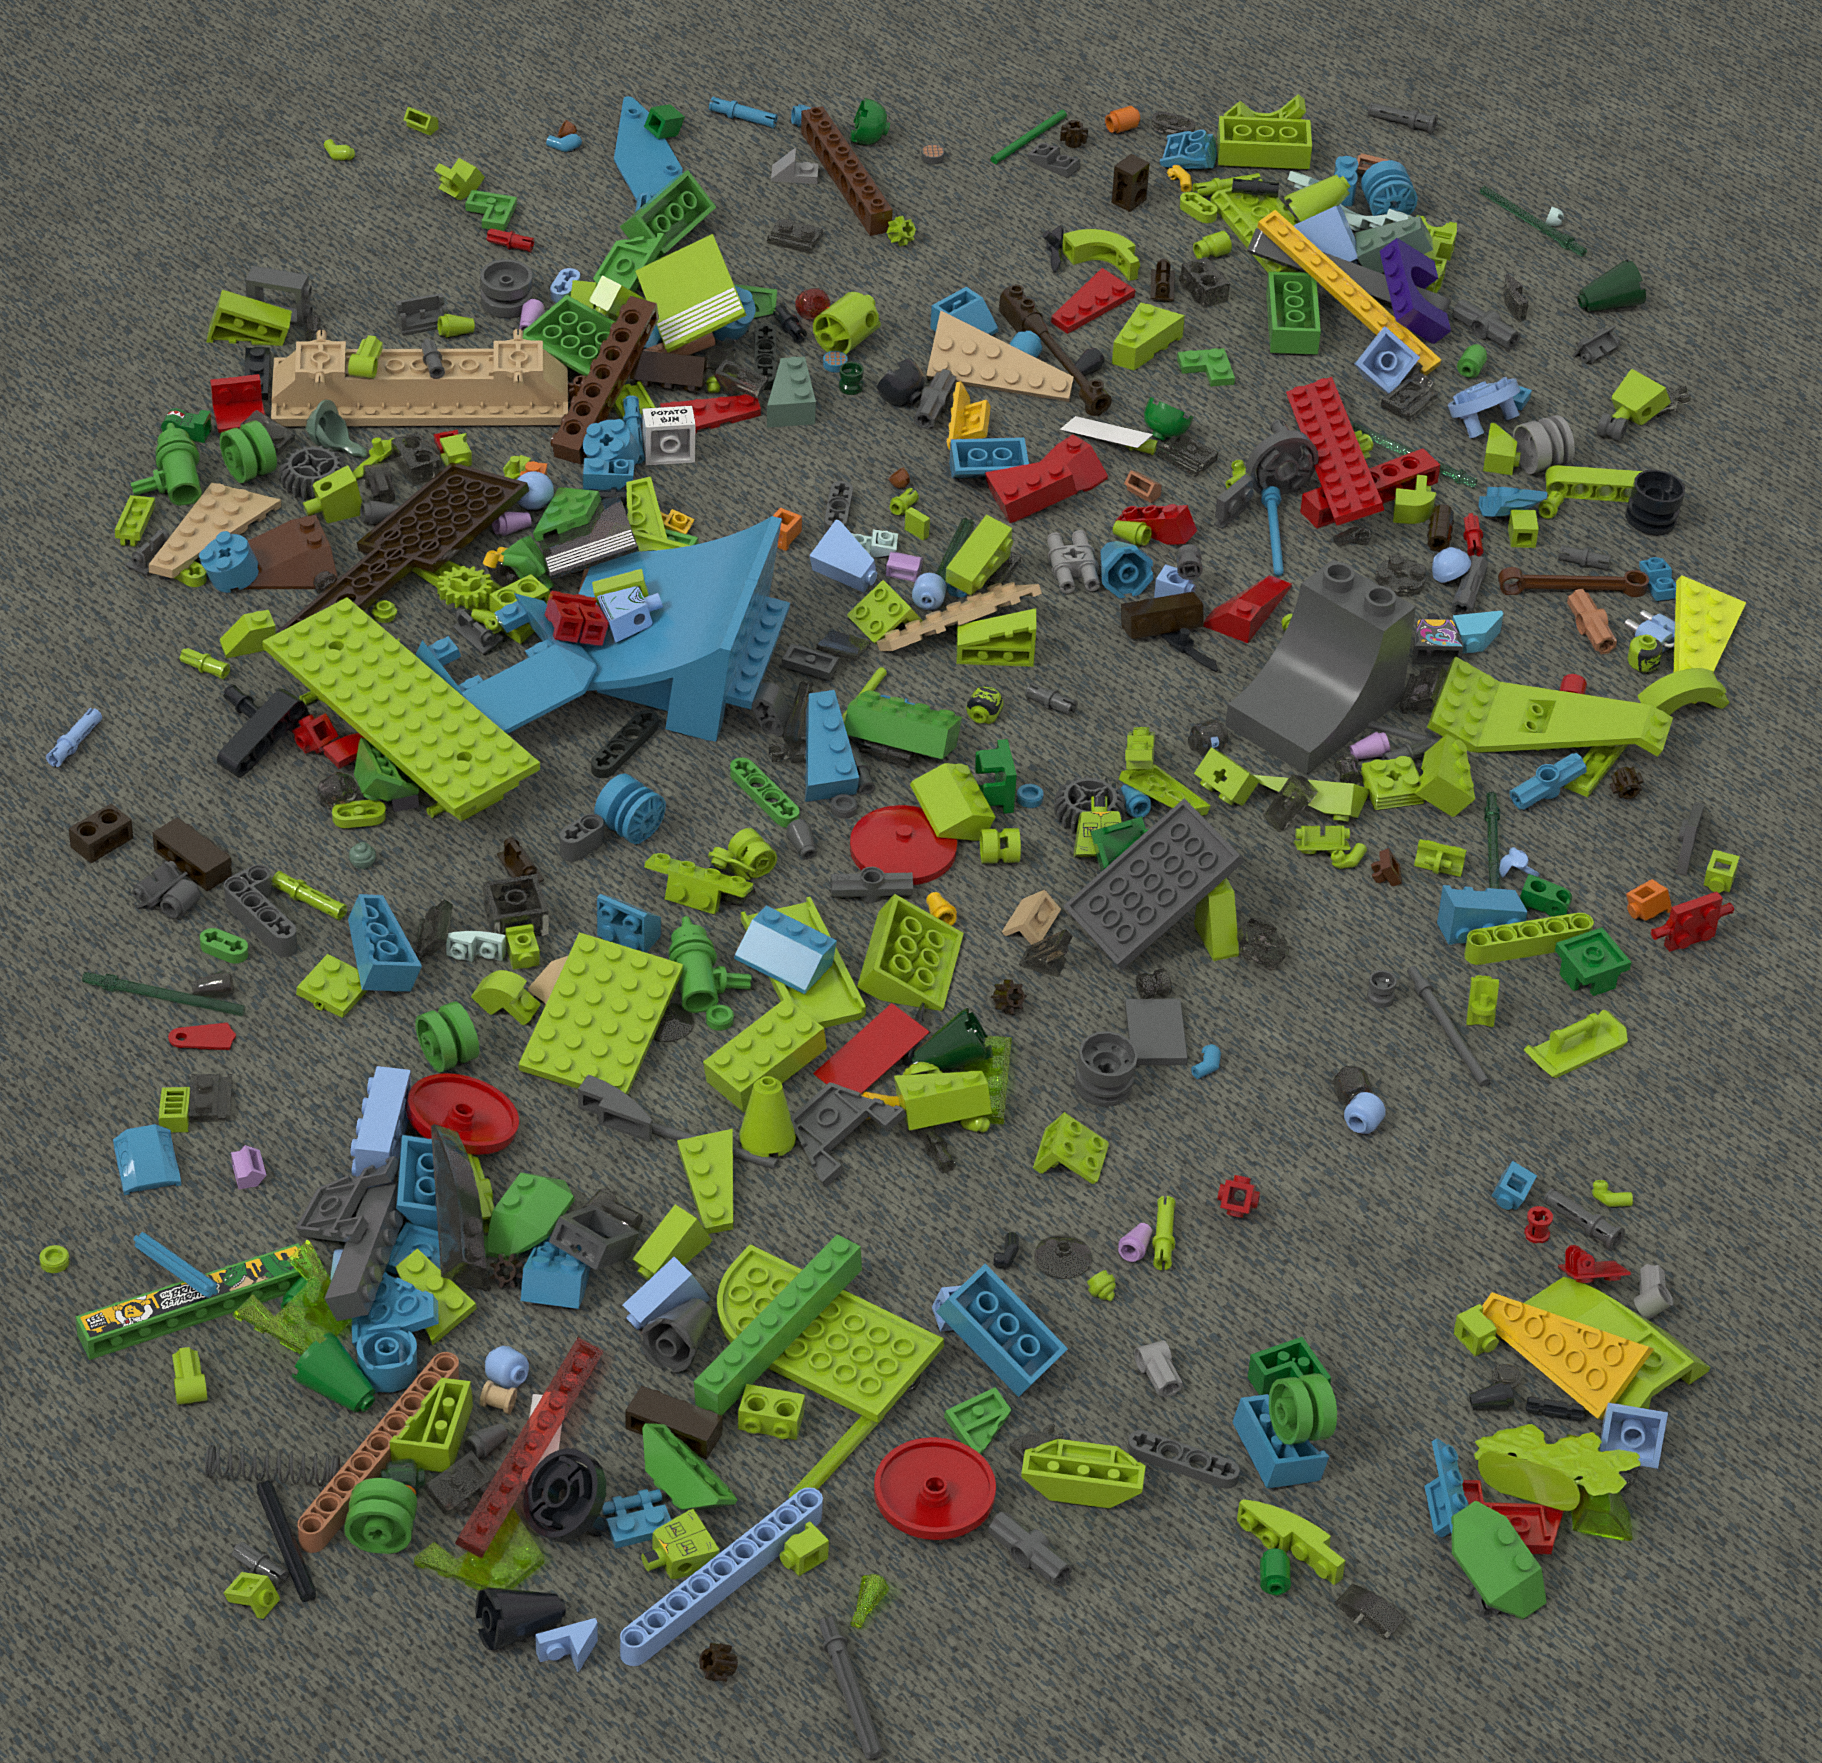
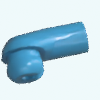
M570 134L561 139L550 135L546 141L548 147L562 152L572 151L582 144V139L577 134Z
M1211 1044L1203 1047V1062L1191 1067L1192 1075L1196 1079H1200L1218 1070L1221 1051L1216 1045Z

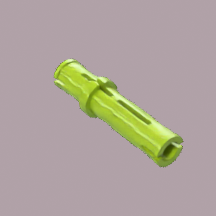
M1259 173L1233 178L1254 180V178H1260L1261 176ZM1213 178L1209 182L1194 183L1192 187L1193 192H1197L1202 197L1213 195L1216 191L1231 188L1233 178L1221 180Z
M277 871L271 880L272 887L287 893L291 899L303 901L338 921L346 915V904L311 888L304 880L292 878L282 871Z
M1164 1196L1157 1200L1156 1235L1153 1238L1152 1245L1155 1250L1153 1265L1158 1270H1162L1163 1261H1165V1270L1172 1266V1251L1175 1248L1173 1225L1176 1201L1170 1196H1167L1166 1205H1164Z

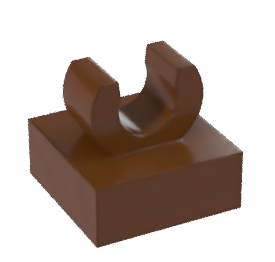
M1387 848L1379 851L1380 861L1371 864V868L1375 872L1372 874L1374 881L1382 883L1387 879L1391 886L1402 884L1400 864L1391 850Z

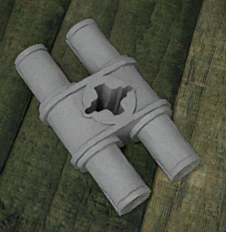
M1083 530L1073 532L1072 541L1074 545L1066 546L1063 544L1060 533L1054 532L1049 534L1047 537L1050 549L1048 560L1052 564V575L1058 579L1061 592L1068 594L1074 591V577H1083L1086 590H1097L1100 586L1097 575L1099 565L1094 557L1095 550L1088 543L1086 532Z

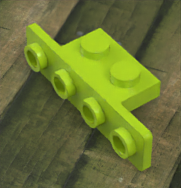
M664 853L653 854L645 861L644 865L647 869L668 875L665 900L714 915L719 910L722 891L739 897H745L753 889V883L746 881L743 877L721 874L717 869L698 867L691 861L675 860Z

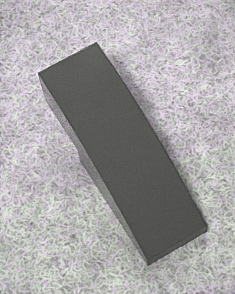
M588 1074L578 1088V1108L599 1115V1124L650 1142L652 1140V1119L645 1110L620 1089Z

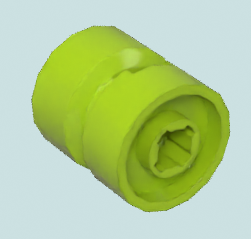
M752 828L740 830L729 842L728 851L734 854V859L756 869L755 873H748L750 877L759 878L766 875L776 865V852Z
M1004 828L1001 833L996 829H980L981 863H997L999 859H1002L1004 863L1020 862L1021 841L1019 828ZM1000 843L1005 844L1004 849H1000Z

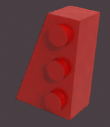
M1063 458L985 472L989 490L1009 523L1016 522L1077 494L1073 475Z

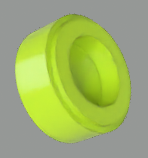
M48 1246L39 1255L40 1266L48 1273L62 1272L70 1263L69 1253L62 1246Z

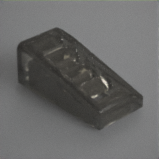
M1291 774L1263 816L1278 832H1281L1313 800L1318 791L1305 777ZM1278 811L1282 814L1281 818L1276 815Z

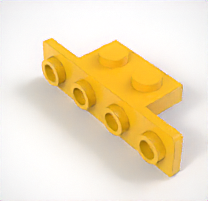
M961 381L956 382L955 392H953L954 402L953 407H951L952 417L949 423V438H947L949 450L951 439H983L987 437L991 409L987 399L970 404V396Z

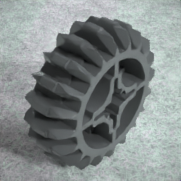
M312 445L309 448L302 446L301 450L293 449V453H286V458L282 459L279 475L282 486L286 488L287 493H293L295 498L301 495L304 500L308 497L314 499L316 497L313 484L345 467L346 463L344 458L340 456V453L333 452L332 448L324 449L323 445L320 447Z
M1086 775L1082 779L1076 776L1074 781L1067 780L1065 785H1060L1054 799V811L1058 822H1062L1064 828L1071 827L1072 833L1076 832L1080 813L1091 811V797L1107 796V811H1119L1121 820H1123L1126 801L1122 794V789L1116 788V783H1108L1107 778L1100 780L1097 776L1089 778Z

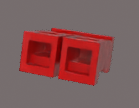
M551 591L545 617L548 618V621L552 622L555 628L553 632L554 639L577 642L579 640L580 643L602 646L609 622L600 607L596 605V598Z

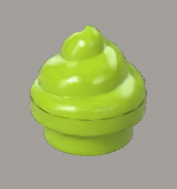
M1103 1270L1087 1281L1090 1287L1088 1291L1091 1296L1099 1297L1102 1300H1113L1116 1283L1112 1274L1109 1275L1106 1270Z

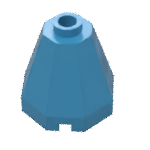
M1114 541L1106 543L1100 550L1102 584L1118 598H1125L1124 594L1132 593V596L1140 595L1153 580V572L1151 571L1153 560L1136 545Z

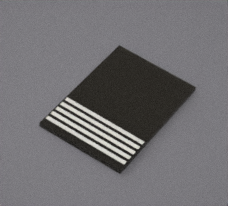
M620 495L601 500L588 524L572 528L558 534L557 529L546 532L543 536L544 540L539 541L551 580L639 551ZM539 521L534 523L535 528L538 525Z

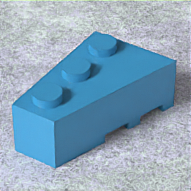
M1443 885L1437 924L1449 945L1466 943L1467 935L1472 930L1526 921L1527 910L1515 890L1486 888L1485 891H1474L1472 887H1464L1463 890L1452 889L1450 885Z
M1268 1394L1241 1398L1232 1423L1266 1488L1321 1480L1330 1456L1324 1450L1319 1452L1308 1439L1304 1443L1291 1445L1284 1444L1279 1440L1270 1419Z

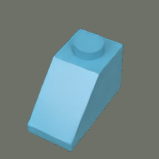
M1502 611L1453 615L1452 621H1454L1463 643V653L1482 652L1501 632Z

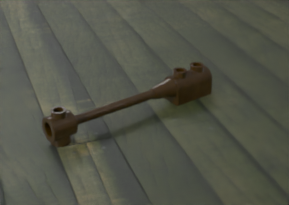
M1015 284L1003 290L999 300V312L1017 333L1031 331L1041 339L1081 387L1079 397L1085 403V412L1087 414L1099 416L1107 411L1111 406L1112 398L1104 389V383L1098 379L1088 381L1049 335L1042 314L1035 307V301L1027 298L1024 294V288L1021 285Z

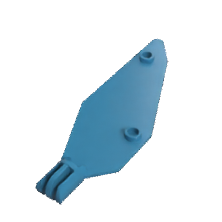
M627 96L623 99L614 162L637 201L636 212L671 180L682 174L683 168L666 139L656 138L644 127L649 112L633 97Z

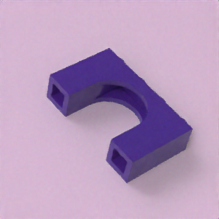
M1396 238L1380 250L1395 320L1412 332L1435 344L1451 332L1447 313L1429 303L1416 288L1417 286L1425 289L1438 279L1435 262Z

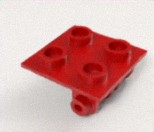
M1577 1245L1567 1247L1565 1251V1264H1558V1268L1580 1283L1593 1282V1278L1604 1277V1280L1616 1281L1621 1280V1276L1631 1275L1630 1271L1614 1260L1595 1262L1592 1255Z

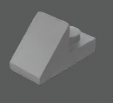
M794 148L772 165L771 182L817 184L819 164L796 162V148Z

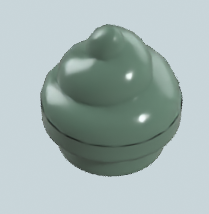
M360 842L350 849L349 860L354 867L366 869L375 862L376 851L369 844Z

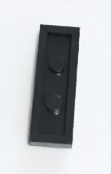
M270 347L246 348L244 376L260 375L262 400L269 399Z

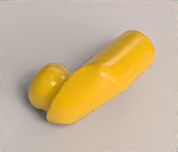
M1173 165V168L1167 170L1171 180L1177 178L1180 180L1182 192H1190L1192 190L1191 175L1180 165Z

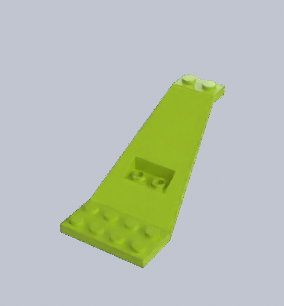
M1455 656L1448 668L1427 728L1443 737L1448 734L1456 740H1461L1466 745L1467 751L1475 753L1517 750L1539 751L1540 749L1636 744L1658 757L1663 751L1673 717L1649 704L1500 682Z

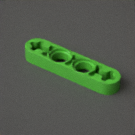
M736 758L730 763V777L778 825L787 828L792 821L799 819L798 806L751 760ZM760 783L764 786L755 788L751 784ZM775 798L779 801L775 803L767 802L766 799Z

